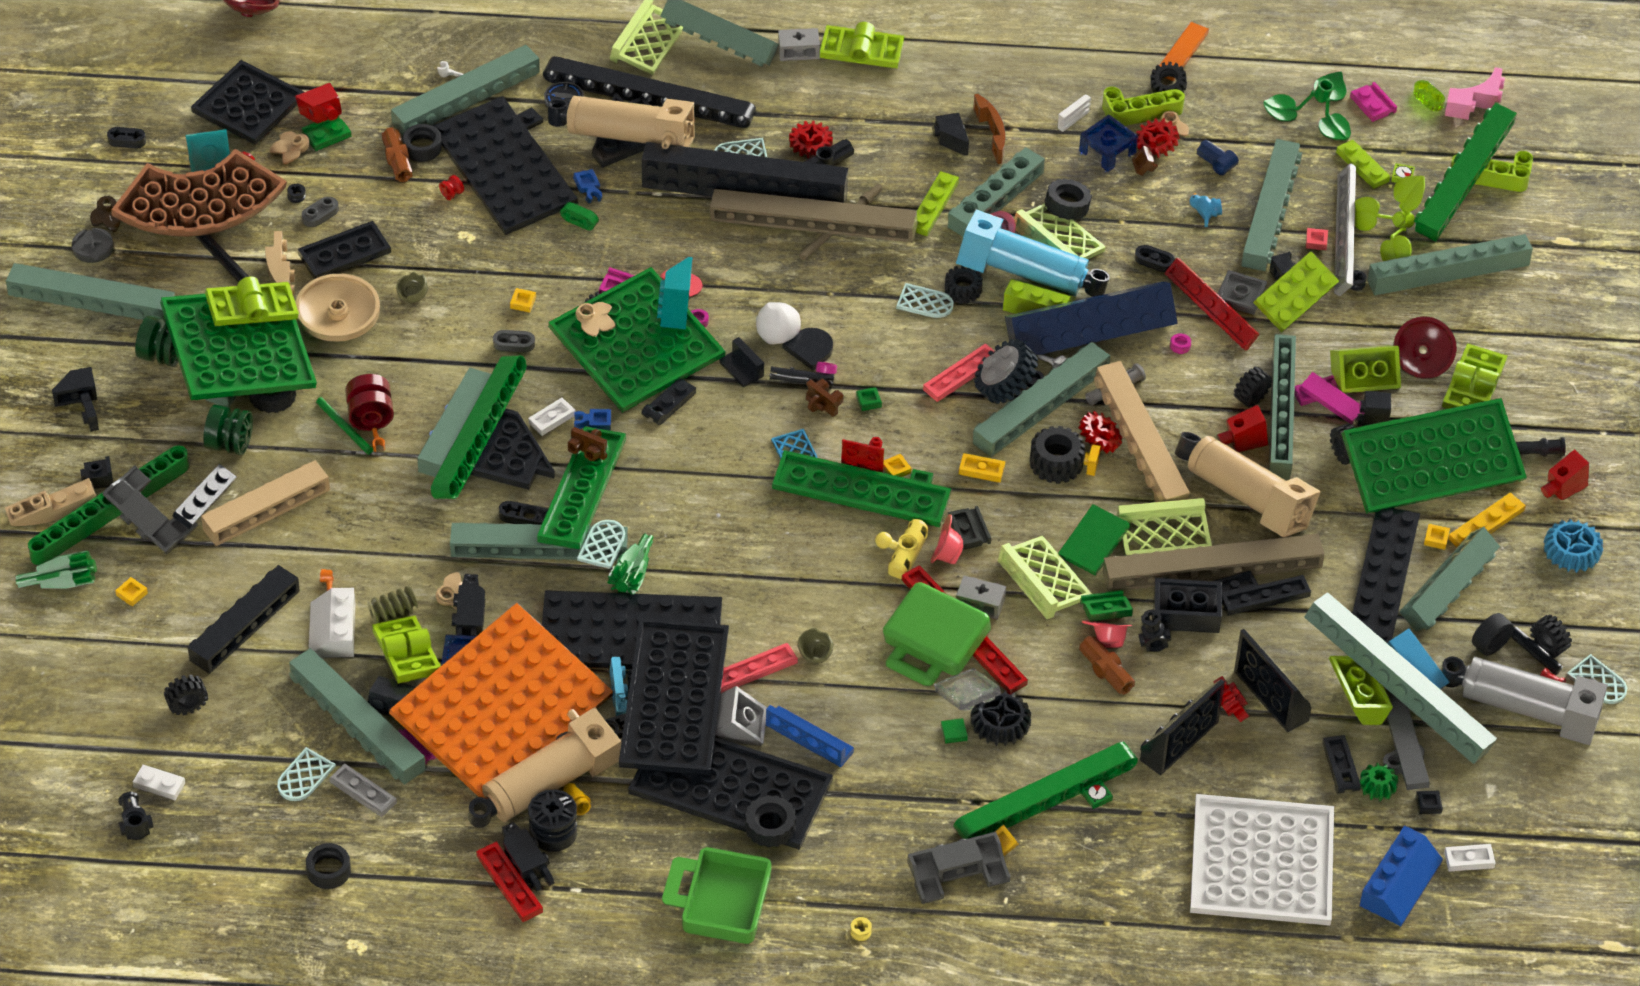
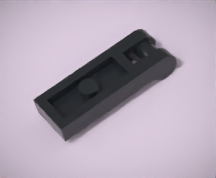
M680 378L650 405H645L641 414L646 418H652L653 422L657 425H661L696 394V387Z
M1346 736L1324 737L1322 745L1335 783L1336 793H1345L1346 790H1352V792L1360 791V780ZM1349 777L1350 781H1343V778Z

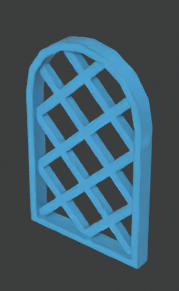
M804 429L771 438L780 459L784 452L782 451L784 446L790 447V452L796 449L801 451L800 454L807 453L812 457L818 458ZM788 439L795 440L793 445L786 442ZM798 442L805 444L803 448L797 447L796 445Z

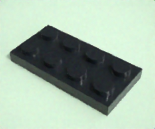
M374 221L298 248L299 257L314 279L329 274H337L391 253L390 245Z

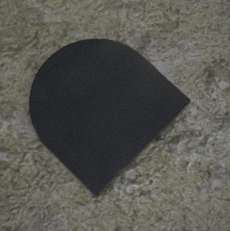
M805 328L800 330L793 339L783 343L782 349L811 370L816 369V363L825 362L832 355L833 339L822 329Z

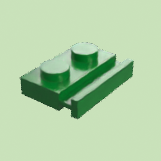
M339 115L335 120L328 119L321 123L314 122L302 127V134L307 135L309 143L315 152L352 137L351 130L339 118Z
M1123 590L1081 595L1080 604H1083V609L1090 622L1130 617L1133 613V608L1127 597L1123 595Z

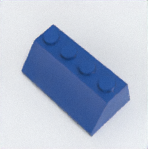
M1404 825L1364 887L1360 907L1399 926L1403 925L1443 861V858L1425 835Z

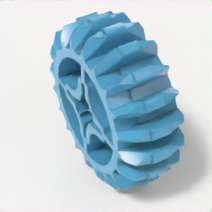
M1569 519L1566 523L1564 520H1561L1559 524L1554 523L1552 528H1549L1544 538V552L1547 555V559H1552V565L1558 564L1559 569L1564 567L1567 569V572L1571 569H1574L1576 573L1580 569L1585 572L1588 567L1593 568L1595 563L1598 564L1603 553V539L1600 538L1599 532H1595V527H1588V522L1582 524L1579 520L1573 522Z

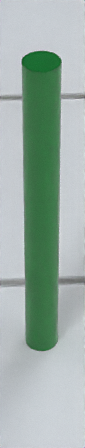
M322 397L316 400V404L367 455L373 452V448Z

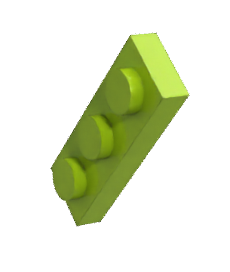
M1353 139L1337 147L1336 153L1347 164L1351 163L1356 166V173L1373 189L1390 182V175Z

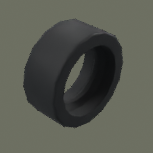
M417 124L404 132L403 144H406L411 160L426 162L435 159L442 150L441 134L437 128L432 125ZM424 138L433 141L427 147H416L411 144L417 139Z
M1493 614L1476 629L1472 637V644L1483 655H1492L1508 642L1513 634L1514 625L1503 614Z
M325 843L314 847L306 858V871L310 882L322 889H334L343 885L351 874L350 856L347 851L340 845ZM326 858L337 859L342 863V867L332 874H322L315 870V864Z

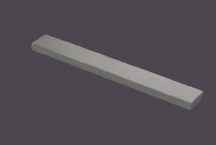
M1351 163L1337 174L1335 277L1339 282L1334 286V294L1341 296L1353 286L1356 166Z

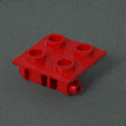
M873 437L869 445L842 439L841 463L883 473L884 448H882V440L879 437Z

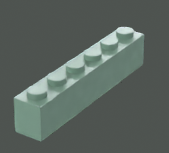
M667 0L660 16L666 19V24L676 27L678 24L683 27L682 31L690 35L696 32L700 34L699 39L708 43L711 40L718 42L717 47L726 51L731 48L735 50L734 54L745 59L747 55L753 58L752 63L761 67L763 64L770 66L779 46L778 43L683 0Z
M469 367L417 458L418 472L436 477L491 376L490 373Z
M1485 527L1472 531L1399 611L1415 632L1424 628L1428 630L1436 624L1435 619L1448 610V604L1457 600L1460 597L1459 592L1472 583L1471 579L1473 576L1475 577L1484 570L1483 565L1495 558V552L1500 545Z

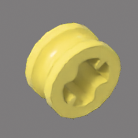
M855 918L851 923L850 932L852 938L857 941L869 939L872 924L867 918ZM858 927H862V929L865 931L860 932V929H858Z

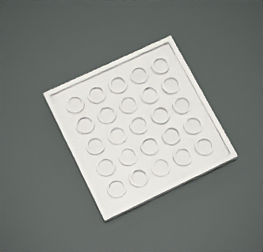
M1196 794L1190 913L1331 925L1334 806Z

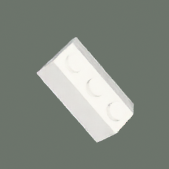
M331 588L310 604L309 649L311 648L321 658L354 657V588Z

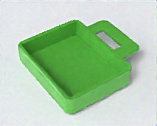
M918 582L913 585L883 627L885 642L895 647L886 660V666L924 686L933 685L942 671L953 676L958 675L991 629L990 618L987 613L925 583ZM906 654H909L931 666L925 672L902 661Z
M709 847L703 848L700 851L698 860L676 857L673 859L662 901L665 905L684 908L682 928L686 933L749 944L754 941L771 878V861L764 857ZM684 871L694 872L688 896L678 894Z

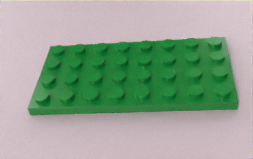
M1502 398L1348 429L1341 433L1366 514L1386 508H1396L1524 481L1527 478Z

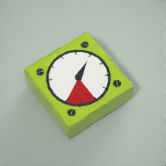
M1395 163L1391 182L1396 183L1403 177L1414 176L1415 167Z

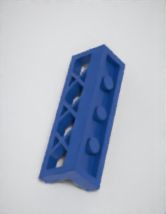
M769 705L766 709L767 727L833 764L842 767L854 753L853 746L783 707L778 706L775 708Z

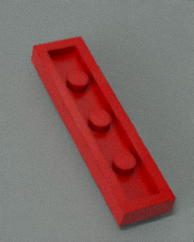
M497 841L476 851V857L522 922L543 913L542 905Z

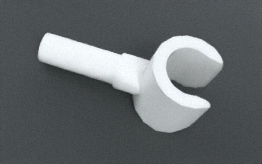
M446 61L440 62L441 68L437 67L441 77L449 75L459 77L463 75L449 69L448 62Z
M1043 354L1038 355L1039 359L1049 362L1053 368L1059 367L1066 360L1063 355L1056 359Z

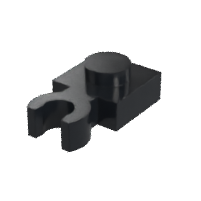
M89 393L80 394L84 410L81 412L83 423L88 424L90 432L99 430L97 415Z

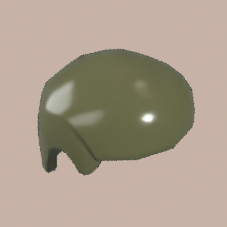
M412 272L410 275H405L399 279L396 285L398 297L407 303L421 301L428 291L425 276Z
M811 628L801 634L798 638L797 646L805 660L819 664L828 660L833 653L834 644L826 632H821L817 628Z

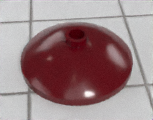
M222 0L230 8L240 12L245 17L262 15L275 10L279 6V0Z
M1427 316L1416 317L1404 323L1396 333L1393 346H1399L1401 369L1407 374L1420 379H1431L1445 373L1453 364L1457 352L1456 339L1450 328L1442 321ZM1419 348H1425L1426 353L1421 354Z

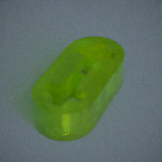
M1419 80L1415 83L1413 95L1431 111H1440L1444 108L1445 96L1437 88L1425 80Z

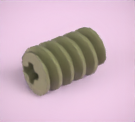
M406 586L404 591L397 589L396 595L392 591L389 592L388 598L383 594L380 595L379 600L374 597L371 599V603L368 601V608L375 623H380V618L385 622L388 621V615L395 620L397 619V612L404 617L405 609L410 614H413V607L418 608L415 594L410 586Z

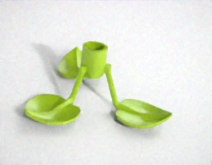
M1406 176L1396 182L1393 195L1394 199L1400 202L1399 208L1402 211L1396 212L1393 216L1378 214L1380 204L1372 197H1361L1355 200L1354 226L1357 229L1370 231L1376 226L1377 217L1391 219L1393 224L1400 228L1390 236L1391 240L1382 242L1380 255L1383 261L1411 256L1412 248L1409 239L1398 234L1406 231V228H1411L1415 223V217L1410 211L1418 208L1422 201L1425 190V176Z

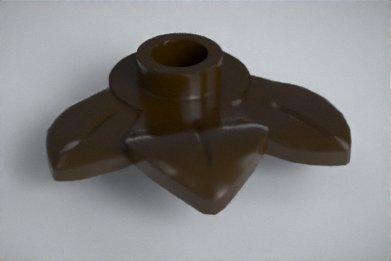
M103 196L97 201V208L90 215L92 226H98L103 223L112 232L117 231L121 221L112 216V208L117 203L113 197Z

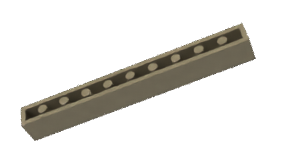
M714 189L710 203L711 221L911 243L914 241L917 229L916 210Z
M1305 534L1276 539L1112 556L1104 558L1103 576L1107 591L1112 592L1155 587V578L1210 581L1250 570L1254 576L1322 568L1325 553L1319 534Z

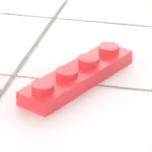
M985 343L923 384V391L936 402H939L975 378V373L980 371L978 369L979 364H983L982 359L990 356L988 354L990 350L995 351Z

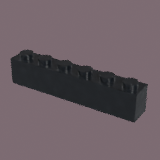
M280 565L267 572L258 584L253 585L247 594L239 598L228 611L221 614L214 624L208 626L203 634L189 644V661L208 674L213 672L300 592L298 577Z

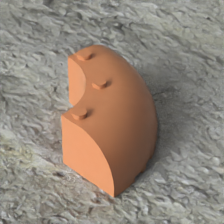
M236 149L224 160L216 164L215 167L206 171L173 174L170 171L162 170L147 163L112 208V216L130 226L159 235L175 237L208 235L233 228L263 211L286 188L287 181Z

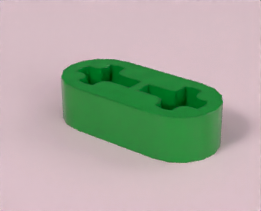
M571 202L566 203L560 211L565 221L585 230H593L599 222L598 216L593 211Z

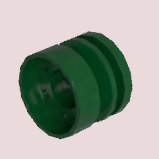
M146 316L139 327L136 337L135 353L137 358L150 362L157 359L159 364L175 367L179 361L167 323L162 318Z
M212 405L204 426L203 442L205 448L221 451L225 447L227 453L235 452L237 455H244L252 435V412L248 410L241 411V409L237 408L231 414V409L228 406Z

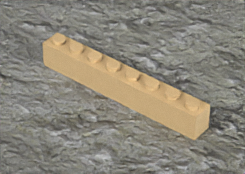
M1117 361L1097 367L1096 376L1094 377L1095 386L1102 392L1105 405L1109 406L1113 421H1117L1120 434L1128 443L1129 452L1134 454L1138 469L1143 471L1146 484L1154 493L1155 502L1189 499L1190 492L1122 362Z

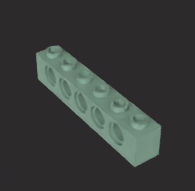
M1027 147L1017 152L1007 164L1004 163L1000 170L990 175L986 182L977 186L972 194L966 196L958 206L953 207L949 211L948 228L964 237L965 230L976 210L991 214L1004 208L1044 173L1045 158Z

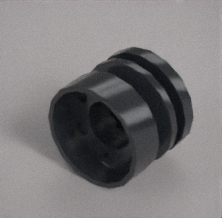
M556 789L545 790L533 797L528 806L530 835L536 837L541 850L557 852L568 848L577 837V809L574 799L566 792Z

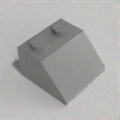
M737 686L721 693L716 735L721 739L736 744L762 745L764 742L767 707Z

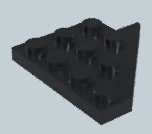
M618 93L614 94L612 101L624 102ZM643 96L628 102L650 105ZM597 137L592 149V156L603 168L643 152L645 143Z
M505 409L470 475L527 490L530 489L537 474L554 479L555 470L519 412Z

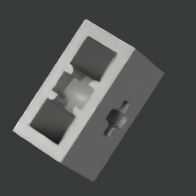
M818 28L778 30L780 61L820 59Z
M963 576L956 599L987 613L989 618L998 620L1005 601L1006 586L979 580L974 577Z

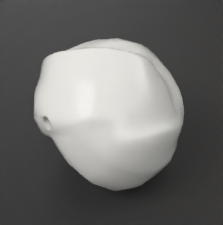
M769 302L760 309L756 317L757 332L770 345L785 343L799 333L801 327L800 315L792 306L786 303Z

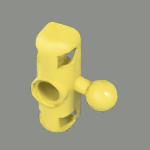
M918 519L910 521L908 528L899 538L898 542L892 540L891 535L887 532H880L876 536L875 543L879 548L886 549L889 547L895 550L892 560L888 564V574L890 576L902 579V575L912 569L928 536V527L925 522ZM905 562H909L910 564L908 570L904 565Z

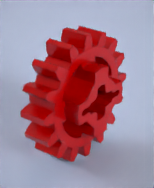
M1155 118L1153 123L1148 120L1146 126L1140 125L1141 131H1136L1137 137H1135L1138 151L1143 146L1148 147L1151 150L1152 156L1157 155V158H1160L1161 154L1168 156V151L1174 152V146L1179 145L1178 140L1180 137L1177 126H1173L1172 121L1166 123L1165 118L1161 122H1158L1157 118Z
M813 120L811 124H808L807 121H804V125L798 123L797 128L792 127L791 133H789V146L793 148L794 153L799 151V156L806 154L807 158H810L811 155H816V151L820 147H831L833 145L832 131H829L828 126L822 127V122L818 125Z
M1093 411V413L1088 412L1080 420V425L1078 426V429L1082 430L1080 435L1085 436L1086 439L1084 441L1088 442L1091 446H1100V452L1103 449L1106 454L1109 451L1113 453L1122 444L1121 440L1123 437L1120 434L1119 428H1116L1117 423L1113 422L1111 417L1105 418L1102 412L1098 415L1096 411Z
M1221 676L1213 681L1214 684L1221 679L1225 681L1221 706L1228 716L1234 714L1239 722H1242L1249 717L1244 707L1248 703L1234 682L1228 684L1225 678Z

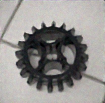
M996 689L994 694L987 692L986 697L980 696L978 701H975L971 710L970 723L974 734H979L980 740L986 738L987 744L992 741L996 746L999 743H1003L1006 747L1008 742L1014 745L1016 739L1022 741L1024 735H1027L1031 726V712L1028 709V703L1023 702L1022 697L1016 698L1015 692L1009 695L1006 690L1003 693H999Z

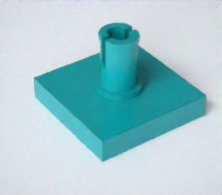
M226 129L186 135L191 172L209 170L230 154Z

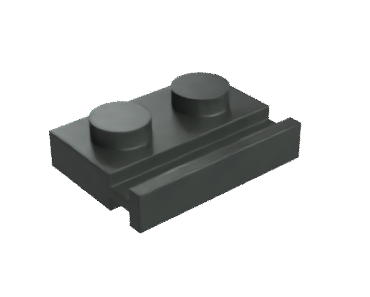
M975 506V509L969 510V508L948 512V515H952L951 528L963 540V550L982 546L983 543L991 544V536L978 506Z

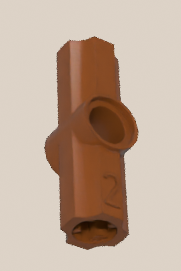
M393 127L386 128L382 133V140L385 146L387 163L389 166L391 165L396 180L407 182L413 177L407 146L403 144L399 130Z
M1088 636L1079 645V650L1092 663L1095 674L1100 679L1105 678L1119 694L1125 695L1135 686V680L1122 667L1118 655L1113 651L1108 652L1095 636Z

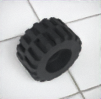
M1050 426L1049 429H1042L1041 433L1037 432L1035 438L1031 441L1029 462L1033 473L1039 475L1041 480L1046 479L1049 483L1054 481L1056 484H1061V481L1069 482L1070 478L1073 480L1077 478V474H1080L1084 461L1085 444H1083L1082 437H1079L1077 432H1072L1070 428L1063 429V426H1058V428Z

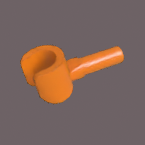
M373 428V451L376 452L377 445H381L384 451L385 440L379 437L377 428Z
M321 569L320 582L326 583L328 591L332 588L334 581L332 570Z

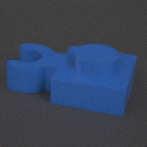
M590 169L574 173L573 179L580 194L585 192L587 194V203L591 204L592 196H595L600 202L602 192L599 190L600 183L594 170Z
M590 409L589 414H585L582 411L574 412V427L582 429L584 426L611 431V409Z

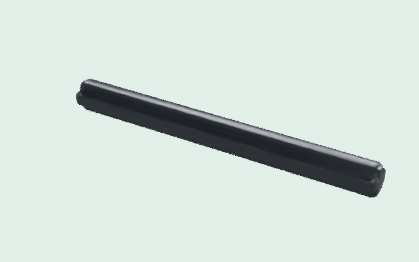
M209 234L195 236L237 282L245 277H249Z

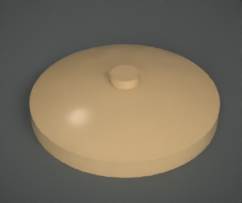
M329 274L316 278L301 289L295 301L299 312L297 319L299 325L311 336L325 341L339 342L355 339L368 332L375 325L380 314V300L374 287L364 279L349 274Z

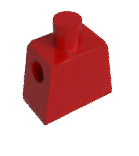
M331 83L295 96L299 113L315 123H321L328 119L335 120L338 115L342 114L339 97Z
M1258 405L1226 420L1227 431L1217 434L1218 441L1225 445L1231 443L1237 452L1268 445L1266 419Z
M1574 449L1548 471V483L1541 487L1542 494L1546 498H1550L1555 494L1560 500H1565L1586 488L1589 478V462Z

